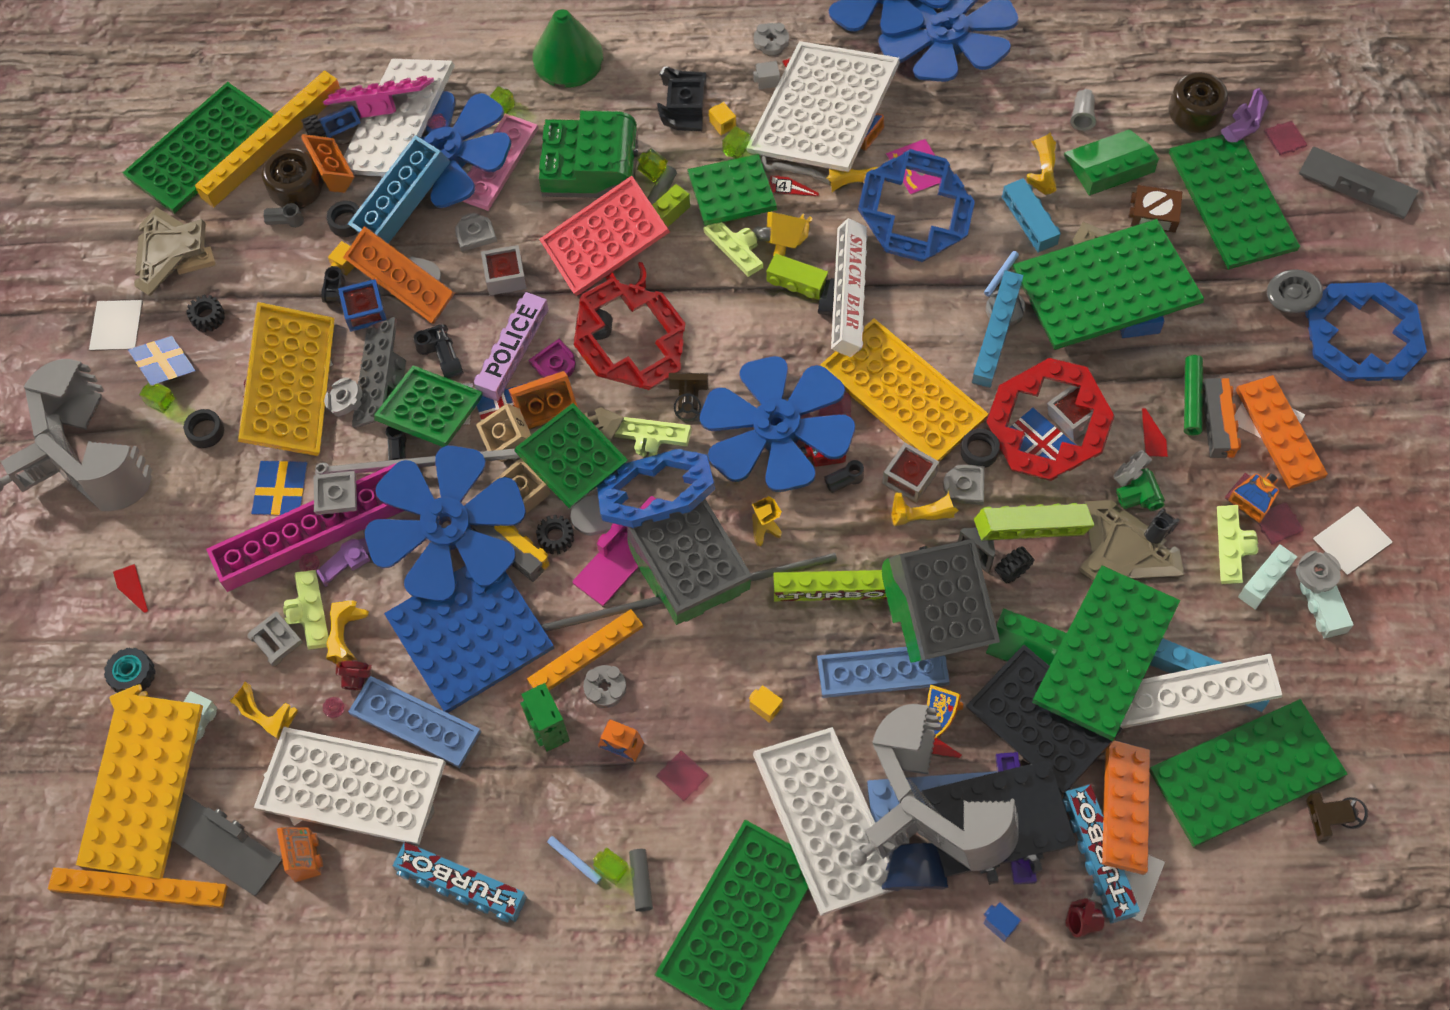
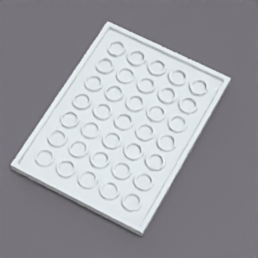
M799 41L746 147L747 153L849 172L900 64L899 58Z

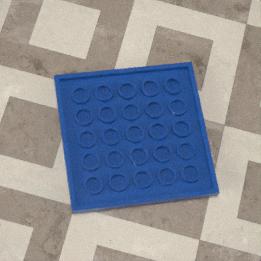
M465 565L454 572L456 590L449 600L438 602L412 596L384 613L437 702L446 713L451 712L555 649L553 643L506 572L493 585L487 587L480 586L472 579Z

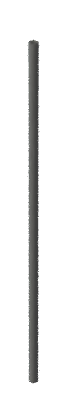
M836 553L754 572L751 573V582L772 577L777 572H793L837 561ZM660 596L657 598L652 597L542 624L541 627L545 632L626 613L630 609L634 611L662 604L663 601Z

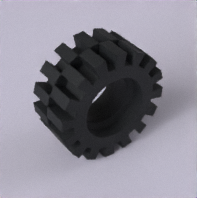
M316 114L302 119L307 135L327 137Z
M202 295V299L198 296L196 297L197 301L192 300V305L188 304L189 310H186L191 324L198 331L202 329L203 332H206V329H208L210 332L213 331L212 327L217 329V324L221 325L223 323L221 319H225V312L217 298H213L211 295L207 298L206 295ZM204 310H213L209 316L199 317L200 313Z
M553 515V519L547 516V521L542 519L541 525L538 524V530H536L539 546L546 553L550 551L552 555H554V551L558 555L561 554L560 550L566 552V547L571 548V542H574V532L567 518L564 520V517L561 515L559 518H557V515ZM551 530H561L563 536L560 539L553 541L547 537Z
M1021 546L1016 550H1012L1010 554L1008 553L997 564L995 571L1007 584L1021 577L1020 575L1029 570L1035 560Z

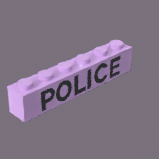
M525 292L523 298L518 300L517 308L514 313H511L506 328L502 329L499 341L493 345L490 357L484 361L480 375L478 374L475 377V388L482 391L483 396L499 401L548 311L546 299Z

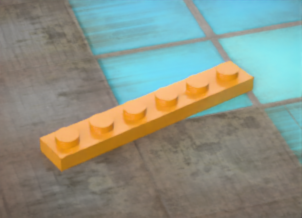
M630 609L528 677L527 681L532 688L545 683L550 691L644 628L642 622Z

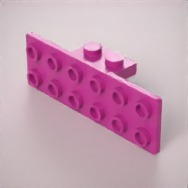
M425 75L417 77V80L406 78L398 83L387 81L384 85L373 83L366 88H362L360 85L352 87V90L341 88L337 89L336 93L328 95L329 98L323 102L324 105L356 100L361 118L391 114L396 112L392 95L421 91L434 82V77L427 78Z
M650 496L639 509H645L656 498ZM614 523L611 529L606 534H602L598 539L597 547L599 553L573 580V584L601 606H605L639 568L628 545V527Z

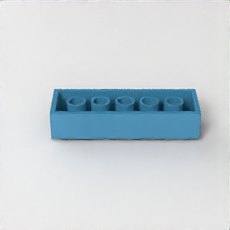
M415 135L348 222V225L357 233H360L363 227H367L389 244L451 161L440 150Z

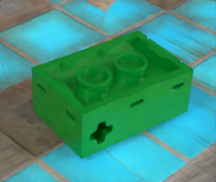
M545 683L521 694L523 702L520 703L539 747L544 746L546 752L570 741L564 720Z

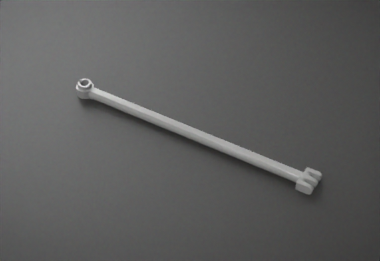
M514 449L480 452L484 456L485 461L520 458ZM435 456L329 466L327 463H319L315 467V474L321 475L355 471V473L377 472L403 460H410L416 463L419 468L436 466Z

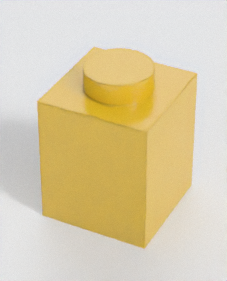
M724 102L713 106L709 110V122L721 136L736 128V116Z
M341 241L328 256L331 264L330 267H339L342 274L347 276L355 266L343 258L350 245Z
M763 685L759 690L755 689L749 697L750 709L769 723L783 708V700Z

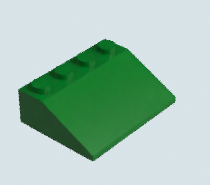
M1130 129L1064 152L1065 158L1089 196L1155 172L1159 161L1151 145Z

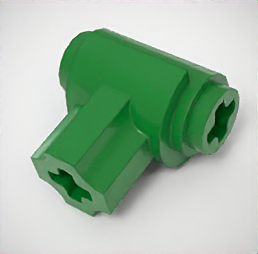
M1148 468L1141 469L1143 473L1136 480H1132L1130 485L1116 489L1118 501L1123 509L1140 504L1142 508L1156 511L1165 505V499L1155 476Z

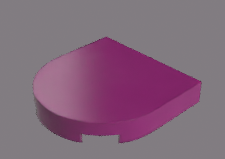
M557 339L529 359V364L543 378L565 371L569 378L576 366L573 353L560 339Z

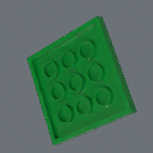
M759 154L687 169L704 226L777 210V204Z
M413 365L375 413L374 420L445 447L448 446L480 402L483 392Z
M574 403L514 449L516 454L569 509L628 461Z

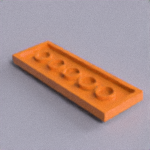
M367 227L362 228L343 256L345 260L372 280L376 279L380 286L432 324L436 322L455 294L454 291Z
M1274 375L1237 386L1236 392L1288 489L1326 478L1328 473Z
M1115 740L1106 749L1102 865L1144 875L1148 872L1150 750Z

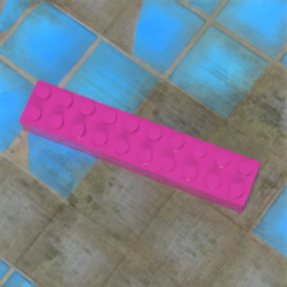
M396 463L356 481L357 511L316 515L313 500L207 548V553L222 586L229 592L362 531L374 520L388 519L405 511L381 502L376 495L378 482Z

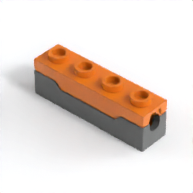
M1209 378L1203 382V409L1210 458H1234L1237 451L1241 449V440L1237 438L1238 421L1234 417L1236 405L1232 403L1233 386H1230L1229 378Z

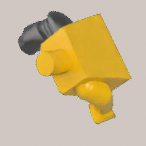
M768 212L767 227L757 226L753 229V232L758 239L757 241H766L775 245L774 255L776 253L785 256L786 247L796 249L808 237L809 223L812 221V217L809 216L806 220L804 213L800 218Z

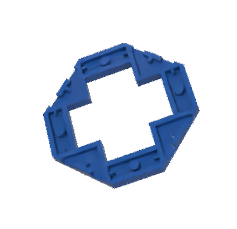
M909 149L899 157L893 158L875 170L872 169L866 173L858 211L886 253L924 262L967 237L975 201L971 195H968L964 189V184L958 175L954 174L946 158ZM906 169L941 178L937 195L955 199L949 230L931 226L927 242L892 233L895 216L877 211L884 181L902 185Z
M1331 283L1324 289L1320 302L1314 308L1305 311L1309 322L1310 341H1312L1313 358L1344 381H1354L1355 379H1365V381H1382V379L1402 380L1427 353L1417 305L1386 283ZM1343 299L1359 310L1370 299H1373L1402 320L1392 333L1407 343V345L1388 365L1372 353L1359 365L1328 343L1338 333L1339 329L1327 322L1325 318Z
M674 449L628 462L597 486L602 520L632 528L642 526V523L646 520L653 519V522L670 518L669 514L680 512L685 514L691 512L715 490L708 456L682 449ZM666 466L689 470L682 477L684 483L692 485L673 502L657 498L645 509L622 505L629 498L627 492L620 490L638 474L654 477Z

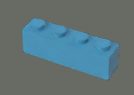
M1024 178L1005 185L1002 198L1036 251L1039 253L1058 245L1061 235L1060 230L1052 222L1050 214L1042 207L1041 200L1034 195L1031 185L1027 184Z

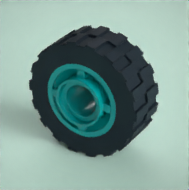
M130 647L124 650L121 649L116 654L114 653L108 659L107 665L104 668L105 681L117 693L135 685H141L142 691H145L147 687H150L156 672L154 663L144 651Z

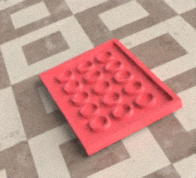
M630 176L539 240L574 295L578 296L663 238L670 231L634 178Z

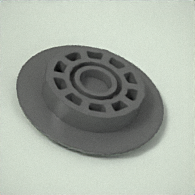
M1293 269L1283 271L1274 276L1267 286V297L1270 303L1277 309L1288 313L1308 311L1314 308L1323 296V287L1320 280L1312 273L1304 270Z

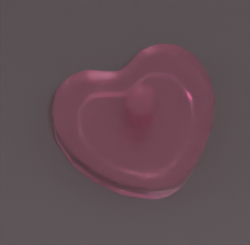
M439 113L430 117L427 125L431 129L445 127L446 120Z

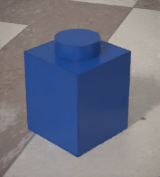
M1001 902L996 907L991 905L984 913L986 918L983 924L1003 942L1006 941L1021 922Z

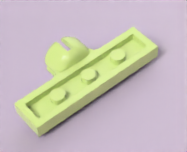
M722 222L704 227V233L748 277L763 269V262L751 251L758 246V239L750 228H744L738 233H733Z
M624 417L614 437L636 440L634 446L636 453L645 457L648 451V457L657 455L661 444L688 446L692 428L691 425Z
M1238 505L1217 506L1221 584L1243 583L1242 558L1245 555H1256L1258 553L1257 533L1254 530L1243 531L1240 529Z
M316 570L295 572L294 577L298 598L284 602L283 612L286 615L285 621L289 625L298 623L303 625L308 650L327 647L328 631Z

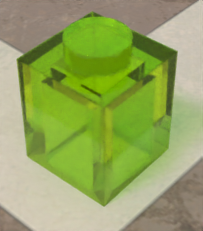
M497 86L489 96L502 106L504 114H508L515 105L513 93L508 89Z
M735 126L722 140L723 152L729 157L740 158L747 150L746 147L750 141V134Z
M650 148L646 153L643 152L639 156L637 170L655 182L665 172L668 161Z
M148 382L139 394L146 405L162 413H165L175 400L171 390L159 383L150 385Z
M607 847L603 852L599 851L593 859L594 870L615 886L629 869L628 863Z

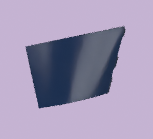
M933 843L900 845L889 854L890 860L886 867L888 874L886 881L882 883V890H922L925 888L943 890L948 888V881L943 872L938 850Z

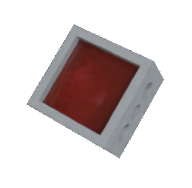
M519 245L481 252L489 295L527 289Z
M1070 386L1047 403L1050 418L1073 441L1087 432L1093 414L1092 410L1076 407L1075 402L1080 387Z
M904 442L884 471L882 484L898 493H902V495L917 503L938 473L939 461Z

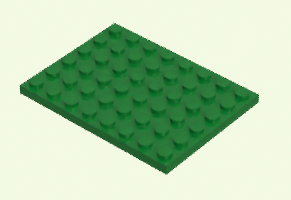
M1157 219L1013 264L1014 272L1024 275L1022 287L1054 350L1204 303L1203 295Z

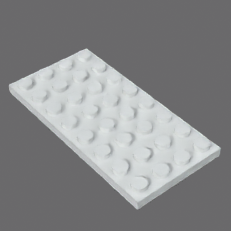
M391 60L379 85H384L387 81L398 83L406 78L417 80V77L425 75L427 78L434 77V82L421 91L392 95L396 108L395 113L362 118L344 154V158L353 175L384 176L415 135L421 138L455 67L452 61Z
M283 727L254 808L257 811L419 845L446 762L438 758Z
M833 727L754 751V759L820 915L823 916L892 892V890H882V883L886 881L888 874L886 867L890 860L889 855L882 859L877 851H874L867 857L866 863L862 866H855L851 862V853L857 849L862 850L870 843L865 831L874 825L875 821Z

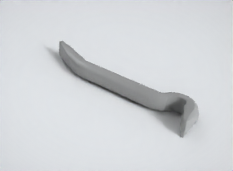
M765 155L762 156L761 162L766 172L782 170L810 175L824 183L830 184L827 177L815 169L779 162L767 165Z

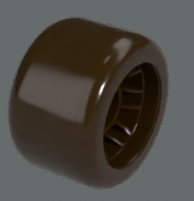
M1203 72L1190 73L1182 77L1176 83L1169 102V115L1172 121L1179 128L1192 133H1203L1215 128L1222 120L1228 104L1229 96L1225 84L1219 78Z
M295 148L280 150L271 155L263 166L262 179L272 201L282 208L290 203L296 204L299 209L313 203L321 193L322 177L311 155L303 150Z

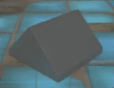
M963 528L960 531L958 542L975 539L981 568L986 573H989L995 557L994 540L981 541L977 528Z

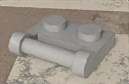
M277 611L247 635L269 658L268 662L272 666L278 665L282 658L303 643ZM266 632L280 649L274 652L261 635Z

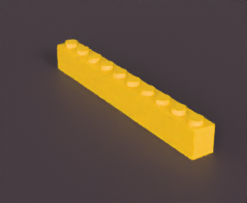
M324 70L195 185L201 199L213 208L217 206L304 127L302 119L314 114L317 116L328 106L324 105L323 101L329 98L328 95L336 93V90L340 89L337 78Z

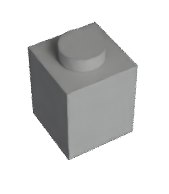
M777 61L756 64L753 80L754 83L757 82L759 89L777 87L780 81Z

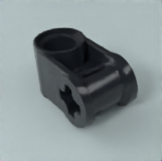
M331 266L325 271L321 290L323 303L328 301H338L341 303L338 288L345 287L346 281L341 269L337 266Z
M439 324L416 332L413 337L416 351L420 355H427L436 352L435 346L440 341H450L453 344L452 339L449 338L447 333L448 327L445 324Z
M1162 508L1145 531V538L1154 544L1161 543L1177 527L1180 519H1175L1166 512L1165 508Z

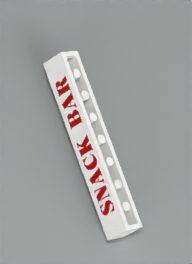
M848 218L838 227L831 349L852 357L863 346V305L865 300L864 286L866 283L865 259L868 236L867 226Z

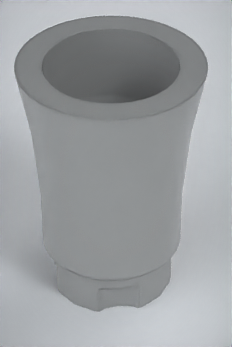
M1084 89L1077 92L1070 119L1071 126L1076 130H1090L1096 124L1095 98L1091 90Z

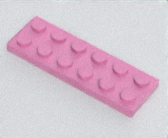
M506 113L504 114L493 133L503 132L511 139V147L505 163L499 170L490 173L472 166L467 175L474 182L475 191L470 198L462 202L489 211L538 130L537 124Z

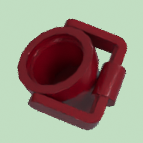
M358 661L337 662L335 674L341 676V688L353 691L362 690L365 678L370 677L372 665Z
M1088 898L1078 899L1071 902L1065 925L1074 937H1084L1103 930L1104 916L1099 908H1095L1094 901Z

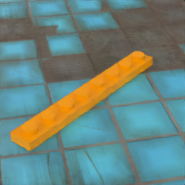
M53 867L48 885V890L53 892L215 908L224 907L228 889L226 884L168 878L159 879Z

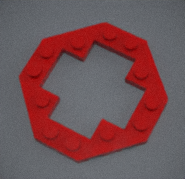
M611 278L583 293L580 297L573 345L596 376L651 390L669 379V373H678L680 371V359L684 342L683 332L685 331L686 323L663 293L658 291L650 292L645 290L644 287L633 284L619 283V280ZM620 297L631 312L647 305L668 333L655 342L665 357L642 371L637 368L629 356L613 364L592 335L605 326L596 310Z
M1048 358L999 385L986 422L991 432L997 436L1000 442V449L1012 471L1052 481L1066 471H1071L1084 464L1083 462L1093 457L1096 458L1103 453L1115 416L1088 367ZM1044 379L1080 387L1075 402L1076 407L1093 411L1082 446L1062 442L1056 460L1020 451L1025 432L1007 427L1019 392L1038 397Z

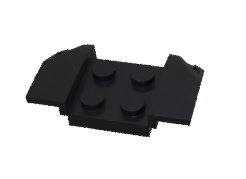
M664 66L659 75L663 85L668 86L666 106L657 103L662 123L678 131H702L706 72L680 71Z

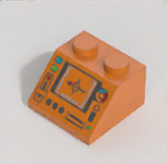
M308 827L277 828L284 871L294 882L321 875L320 867H323L321 855L317 854L316 847L319 846L317 834H313Z

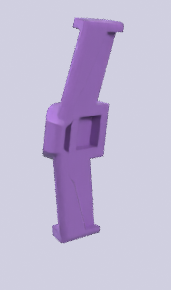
M1260 88L1253 91L1249 105L1246 103L1242 104L1232 116L1235 122L1221 130V133L1228 142H1238L1249 134L1256 132L1260 127V122L1269 103Z
M365 538L359 540L350 539L343 543L340 550L316 570L325 587L347 566H350L353 571L370 561L368 557L370 553Z

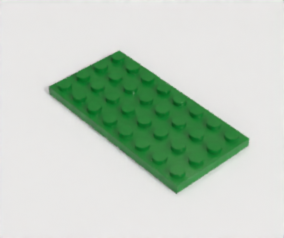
M227 82L122 173L125 178L175 214L198 194L195 185L274 114Z
M1222 134L1170 148L1169 154L1228 270L1299 250L1300 245L1243 139L1238 142H1228Z
M1101 565L1032 703L1114 741L1181 600Z
M1301 699L1149 768V772L1193 848L1348 775Z
M744 820L656 971L655 977L712 1010H742L809 889L791 844Z

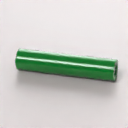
M1190 355L1185 358L1184 433L1195 436L1202 433L1203 358L1199 355Z

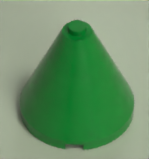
M564 9L554 12L538 40L532 56L534 69L544 82L555 86V83L565 85V88L581 86L591 81L600 72L601 64L604 60L603 49L598 39L569 11Z

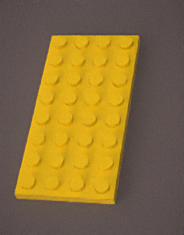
M257 302L238 442L314 456L319 455L325 409L324 399L327 392L335 318Z
M875 318L864 326L862 332L863 346L859 352L849 357L835 351L820 364V366L826 368L843 383L845 391L905 443L939 462L962 442L964 436L969 431L976 429L989 415Z
M118 693L76 866L159 879L163 878L203 705Z

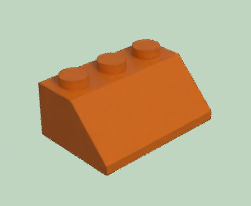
M302 134L301 138L329 191L345 193L353 181L354 175L334 138Z
M565 371L509 389L513 405L520 409L528 429L548 423L572 403L577 406L568 375Z

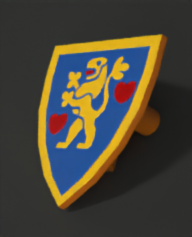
M930 685L927 706L936 708L937 715L933 716L939 717V724L942 726L941 730H935L936 737L934 738H937L952 724L957 710L963 709V703L960 702L961 694Z

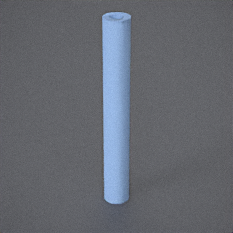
M1016 251L1011 253L985 289L984 294L986 296H991L1001 282L1004 271H1008L1019 256Z
M554 836L548 839L547 843L595 884L602 880L598 873Z

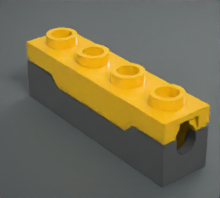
M472 525L473 531L510 543L516 554L512 566L532 582L550 566L548 554L542 548L537 549L527 536L522 537L515 526Z

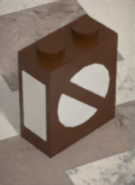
M1137 185L1136 192H1132L1130 203H1133V207H1130L1128 218L1131 219V226L1157 219L1164 231L1176 233L1180 222L1183 191Z

